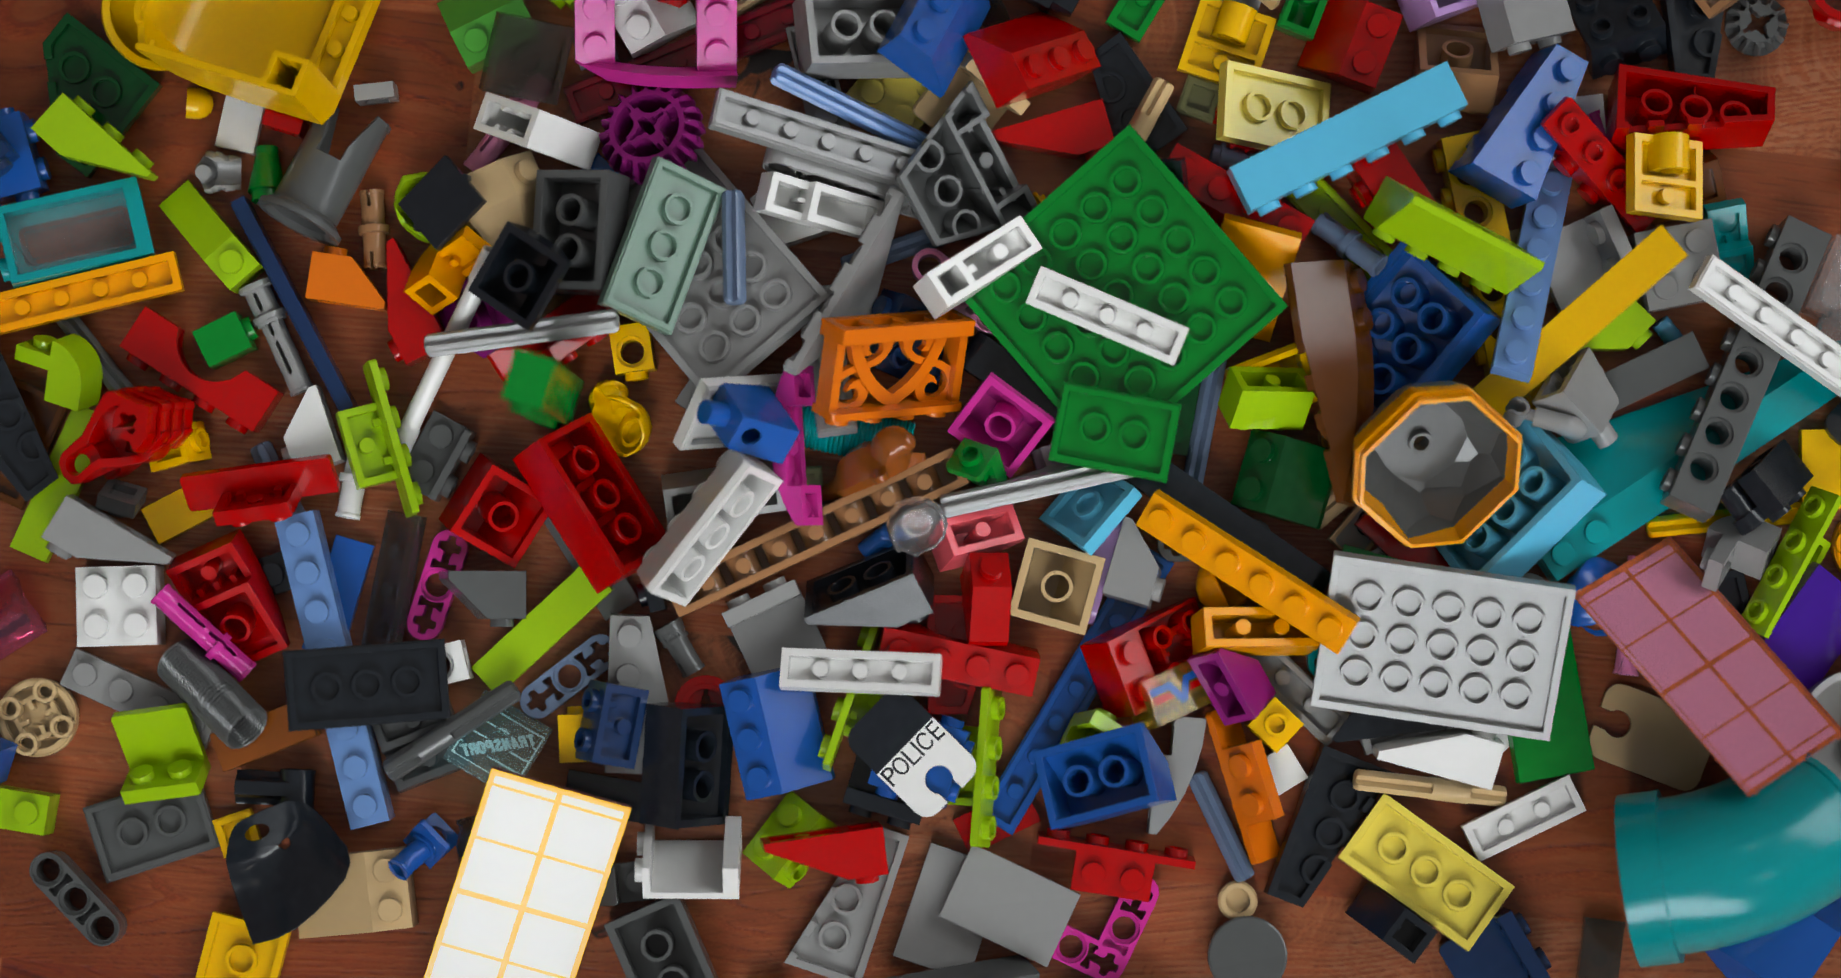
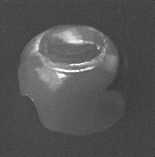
M913 496L900 500L890 511L887 520V531L890 542L898 553L902 551L918 557L925 551L935 549L945 538L948 522L942 507L937 502L927 497Z

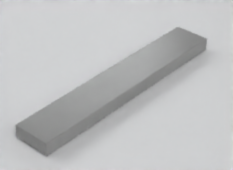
M719 88L715 93L708 129L890 186L895 185L899 188L901 186L896 176L916 151V149L723 88Z

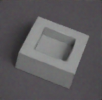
M393 81L353 85L355 102L360 106L399 102L398 86Z

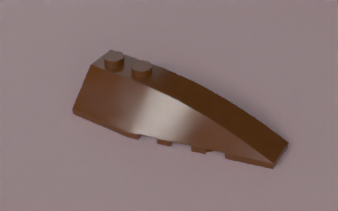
M1346 260L1284 264L1298 354L1306 353L1311 375L1304 376L1307 390H1313L1320 407L1314 418L1317 429L1320 430L1323 438L1328 440L1330 446L1325 448L1323 453L1336 503L1352 507L1358 506L1352 500L1354 437L1361 425L1374 411V366L1370 332L1373 329V318L1370 310L1366 307L1364 292L1367 290V279L1360 266Z

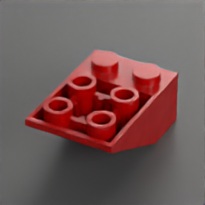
M1195 596L1108 630L1080 645L1104 710L1112 713L1116 718L1137 716L1155 706L1153 699L1168 692L1174 696L1168 690L1152 698L1150 690L1170 681L1180 692L1182 691L1183 675L1193 671L1188 662L1189 657L1193 655L1190 617L1200 610ZM1195 677V678L1189 680V686H1188V687H1190V682H1191V681H1194V680H1196V679H1198V678Z

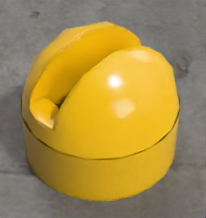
M188 87L186 119H202L207 117L212 112L214 106L212 96L204 89Z

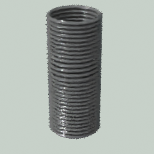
M184 639L169 647L158 662L157 673L161 680L184 703H187L189 708L230 749H240L255 741L266 726L268 717L266 710L214 658L210 661L205 656L207 652L193 639Z

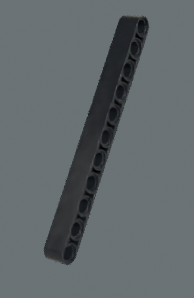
M977 331L967 345L964 371L980 382H983L993 372L1056 419L1057 407L1012 355L990 337ZM1055 422L1049 428L1051 431H1054ZM1173 463L1170 465L1167 483L1137 477L1124 479V481L1134 486L1150 499L1153 493L1160 489L1322 593L1328 585L1331 573Z

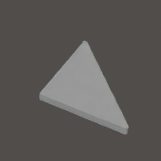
M893 185L887 190L881 216L873 214L858 239L859 242L863 243V246H860L855 251L849 263L844 262L829 287L835 293L827 298L821 311L817 310L813 314L800 336L806 340L801 350L789 359H786L783 365L784 371L796 376L822 356L824 335L820 334L822 318L872 314V306L877 299L905 196L901 188Z

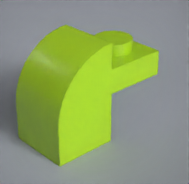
M75 333L59 339L48 335H35L31 340L16 344L15 360L48 370L44 401L76 412L99 403L103 381L102 365L97 352L86 339Z

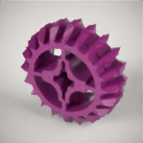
M632 85V95L626 98V96L618 94L620 104L617 107L608 106V112L612 117L601 119L602 127L605 129L604 132L599 134L600 141L604 145L601 149L604 157L609 160V166L614 172L630 177V181L634 179L641 186L653 157L660 156L687 170L685 166L687 161L698 162L694 150L704 148V142L700 137L706 134L705 126L701 122L703 114L696 107L694 99L690 95H685L681 88L657 87L655 89V87L645 86L644 90L640 91L638 87Z

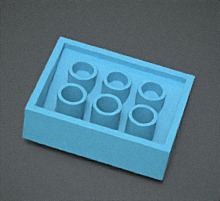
M1524 419L1522 424L1516 428L1522 434L1518 491L1462 544L1435 547L1450 567L1522 577L1606 493L1586 467L1551 431L1532 426V421Z

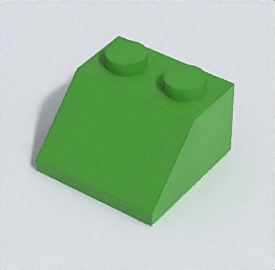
M442 0L437 3L448 30L467 68L472 74L543 40L523 0Z

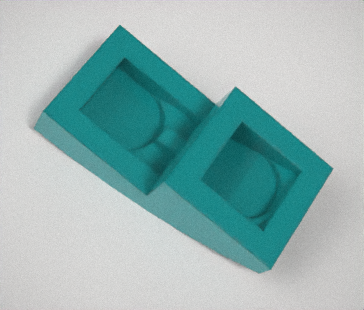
M1741 197L1703 205L1704 220L1712 218L1720 260L1749 280L1750 272L1754 266L1753 245L1748 238L1746 203Z

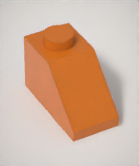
M324 246L323 252L312 251L306 299L313 302L387 312V300L365 270H363L359 262L353 257L347 256L348 249Z

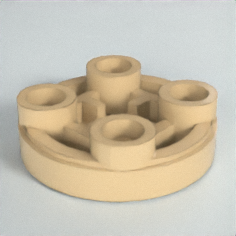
M48 678L26 679L11 687L0 700V733L4 739L18 744L16 752L20 755L30 757L53 755L64 749L74 738L79 726L78 704L72 693L66 687L59 685V682Z

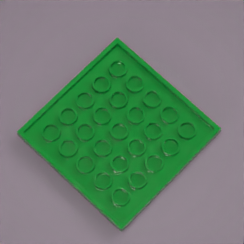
M1130 124L1023 218L1042 249L965 301L1057 409L1063 381L1178 403L1288 307L1285 301ZM1040 267H1046L1190 328L1175 366L1026 304L1025 302Z

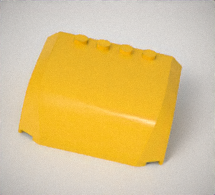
M136 0L134 5V21L138 27V43L135 46L140 53L161 67L199 86L254 105L323 125L336 111L381 0Z

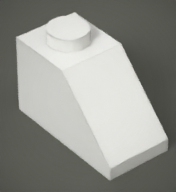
M318 385L310 386L283 437L286 447L281 448L283 460L330 454L334 466L344 463L346 458L323 389Z

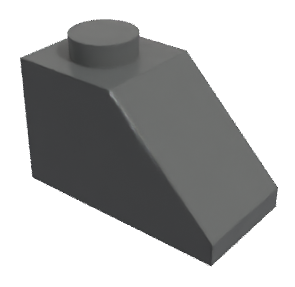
M439 571V580L477 619H490V627H514V619H526V571Z

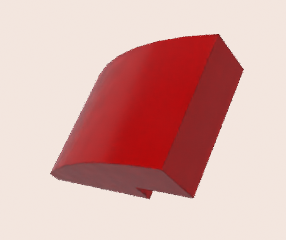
M240 528L175 557L165 571L179 594L222 634L227 632L231 635L232 639L230 641L253 662L288 648L291 644L279 605L269 581Z

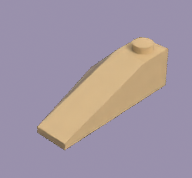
M531 150L501 158L467 174L471 176V183L487 202L465 225L472 230L476 229L479 235L492 247L507 221L533 229L536 178L539 168ZM553 295L540 318L569 299L570 295Z

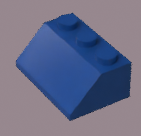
M905 0L877 52L941 98L944 96L968 51L963 36L979 30L991 8L989 0Z
M780 668L736 676L719 684L746 801L784 794L835 778L833 767L831 772L823 770L824 758L818 757L825 731L816 693L814 691L781 690L779 687Z
M1143 722L1033 752L1051 830L1071 829L1177 800L1168 761Z

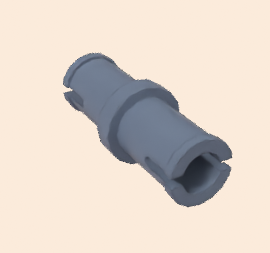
M1327 212L1321 214L1311 228L1312 234L1317 235L1337 250L1336 255L1343 260L1349 258L1372 277L1379 275L1388 262V256L1365 242L1360 232L1355 229L1350 231L1333 219Z

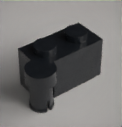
M1783 439L1757 456L1732 483L1727 485L1720 501L1735 519L1733 522L1734 526L1744 536L1758 527L1767 518L1773 523L1792 509L1790 505L1807 493L1803 487L1812 479L1813 474L1787 441Z

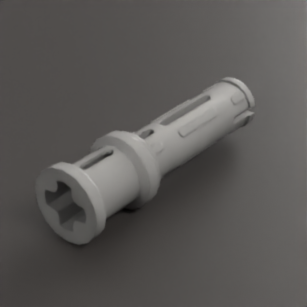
M269 277L242 287L238 292L240 296L246 298L254 316L252 323L254 327H257V330L262 329L288 386L290 396L294 397L306 392L308 387L314 384L310 380L284 322L287 312L284 307L279 306L270 286L272 283Z

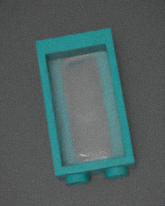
M136 176L0 206V243H2L5 257L0 258V270L3 281H11L14 289L156 255Z

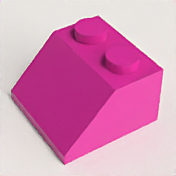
M991 372L958 413L947 432L961 442L964 438L997 448L1006 475L1011 478L1056 419Z

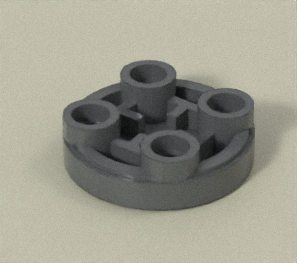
M1240 916L1225 921L1214 930L1208 944L1207 961L1214 978H1281L1287 965V948L1282 935L1271 923L1256 916Z

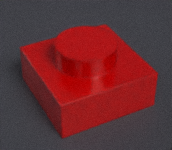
M265 109L261 122L267 129L304 139L309 128V124L300 118Z

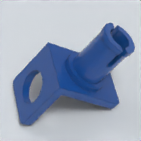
M432 813L425 820L422 819L404 838L403 841L407 846L388 862V866L397 878L405 881L423 863L431 869L461 839L437 813ZM435 829H438L442 832V834L444 835V839L436 832Z

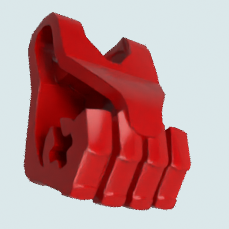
M159 386L124 387L107 391L102 395L83 434L61 454L59 465L63 477L71 484L89 483L101 475L105 479L113 480L126 477L144 463L161 461L170 449L180 447L193 432L192 421L195 403L188 398H182L167 392ZM80 454H84L89 458L90 465L81 473H78L75 469V460Z

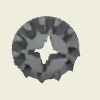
M1739 0L1729 8L1724 26L1726 36L1736 50L1749 56H1763L1773 52L1785 40L1789 23L1785 15V8L1780 6L1775 0ZM1751 14H1754L1756 18L1770 17L1763 26L1764 34H1760L1758 30L1743 32L1748 27L1747 25L1752 22Z

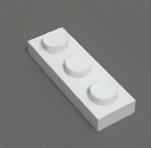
M1564 775L1506 803L1504 806L1497 807L1460 825L1475 858L1481 862L1587 810L1570 775Z

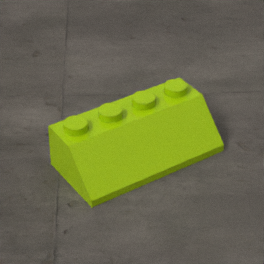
M1388 176L1385 177L1363 217L1364 220L1374 226L1373 235L1392 245L1395 239L1406 243L1407 245L1404 250L1423 261H1426L1428 255L1439 260L1436 267L1456 278L1463 272L1472 277L1469 284L1487 294H1490L1494 288L1507 295L1540 272L1545 265L1542 260L1515 242Z

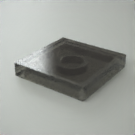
M496 11L479 89L486 92L557 105L574 36V28L568 25Z

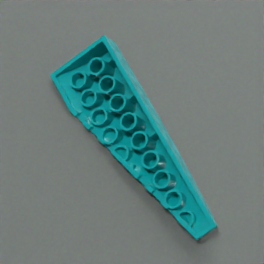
M1841 340L1835 341L1841 345ZM1787 359L1780 360L1736 463L1837 395ZM1709 385L1610 419L1609 422L1617 432L1618 438L1606 448L1599 449L1592 438L1572 444L1568 443L1562 436L1558 437L1564 446L1586 467L1605 491L1606 495L1537 562L1549 582L1559 581L1580 567L1586 560L1597 556L1669 508L1660 504L1664 491L1659 489V486L1669 467L1675 468L1679 455L1674 454L1677 443L1684 432H1690L1694 420L1689 418L1692 408L1699 397H1705ZM1720 394L1722 405L1727 409L1735 410L1734 400L1729 395ZM1706 429L1705 436L1707 440L1714 445H1720V437L1717 432L1712 429ZM1691 464L1690 471L1693 477L1698 480H1705L1703 468L1697 464Z

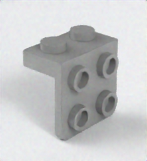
M784 576L777 578L762 586L765 593L753 599L750 598L748 593L727 602L729 610L721 613L728 628L731 629L751 673L780 668L782 647L826 649V644L817 625H807L804 620L805 600L794 579L786 582Z

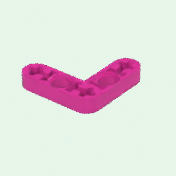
M1152 880L1150 892L1152 894L1149 902L1140 901L1136 908L1137 910L1144 911L1142 918H1138L1132 911L1120 909L1123 901L1131 906L1133 900L1117 897L1098 939L1067 924L1060 941L1067 935L1077 936L1082 942V950L1075 957H1065L1060 952L1059 941L1052 958L1093 978H1119L1158 900L1159 889L1156 882ZM1119 917H1129L1135 923V931L1127 939L1117 938L1112 931L1113 923ZM1090 943L1097 945L1093 950L1094 954L1103 958L1108 953L1114 955L1113 962L1117 965L1115 971L1108 969L1105 974H1101L1099 972L1100 965L1090 959L1088 967L1080 964L1088 954Z

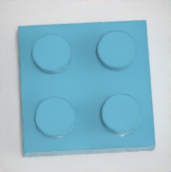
M1124 480L1064 492L1058 495L1039 519L1049 529L1092 556L1143 495Z

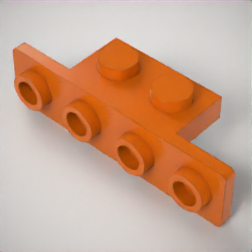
M1216 710L1207 712L1205 717L1209 733L1215 746L1220 768L1227 785L1250 863L1252 865L1260 864L1277 857L1280 848L1271 820L1285 815L1262 741L1259 739L1246 742L1241 722L1224 726Z

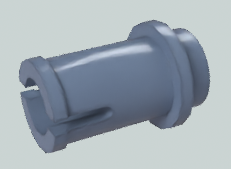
M1221 142L1220 145L1213 144L1209 161L1228 171L1229 167L1258 153H1245L1244 150L1230 149V147H1226L1225 142Z

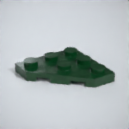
M66 12L43 42L44 59L47 63L49 80L47 85L50 106L62 93L72 99L79 95L96 110L92 117L100 125L103 126L108 121L123 135L128 132L163 87L68 12ZM56 152L57 155L89 179L99 169L96 166L69 160Z

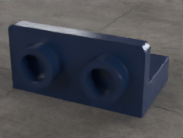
M590 680L588 688L582 697V708L584 711L581 726L577 730L574 739L575 757L593 763L634 769L649 690Z

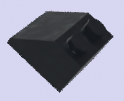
M507 221L468 291L527 331L532 332L572 261L560 247L530 227Z

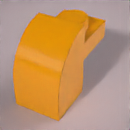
M464 226L440 251L436 250L432 244L424 251L410 273L404 292L430 314H436L459 298L465 279L469 276L484 245H491L470 227Z

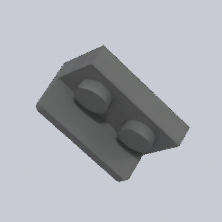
M433 410L410 453L412 466H409L408 470L411 481L418 482L421 493L435 502H440L443 496L448 499L453 493L459 481L455 473L461 462L467 464L470 461L478 443L473 441L477 433Z

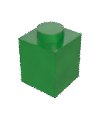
M236 311L192 332L209 368L214 370L258 350L254 339L258 338L259 334L249 316L243 318Z

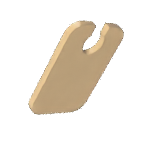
M1624 684L1610 686L1604 693L1599 707L1609 711L1620 710L1626 713L1629 717L1630 727L1625 735L1616 738L1610 736L1605 729L1592 725L1589 733L1592 756L1678 790L1687 791L1696 787L1701 779L1710 752L1662 698Z

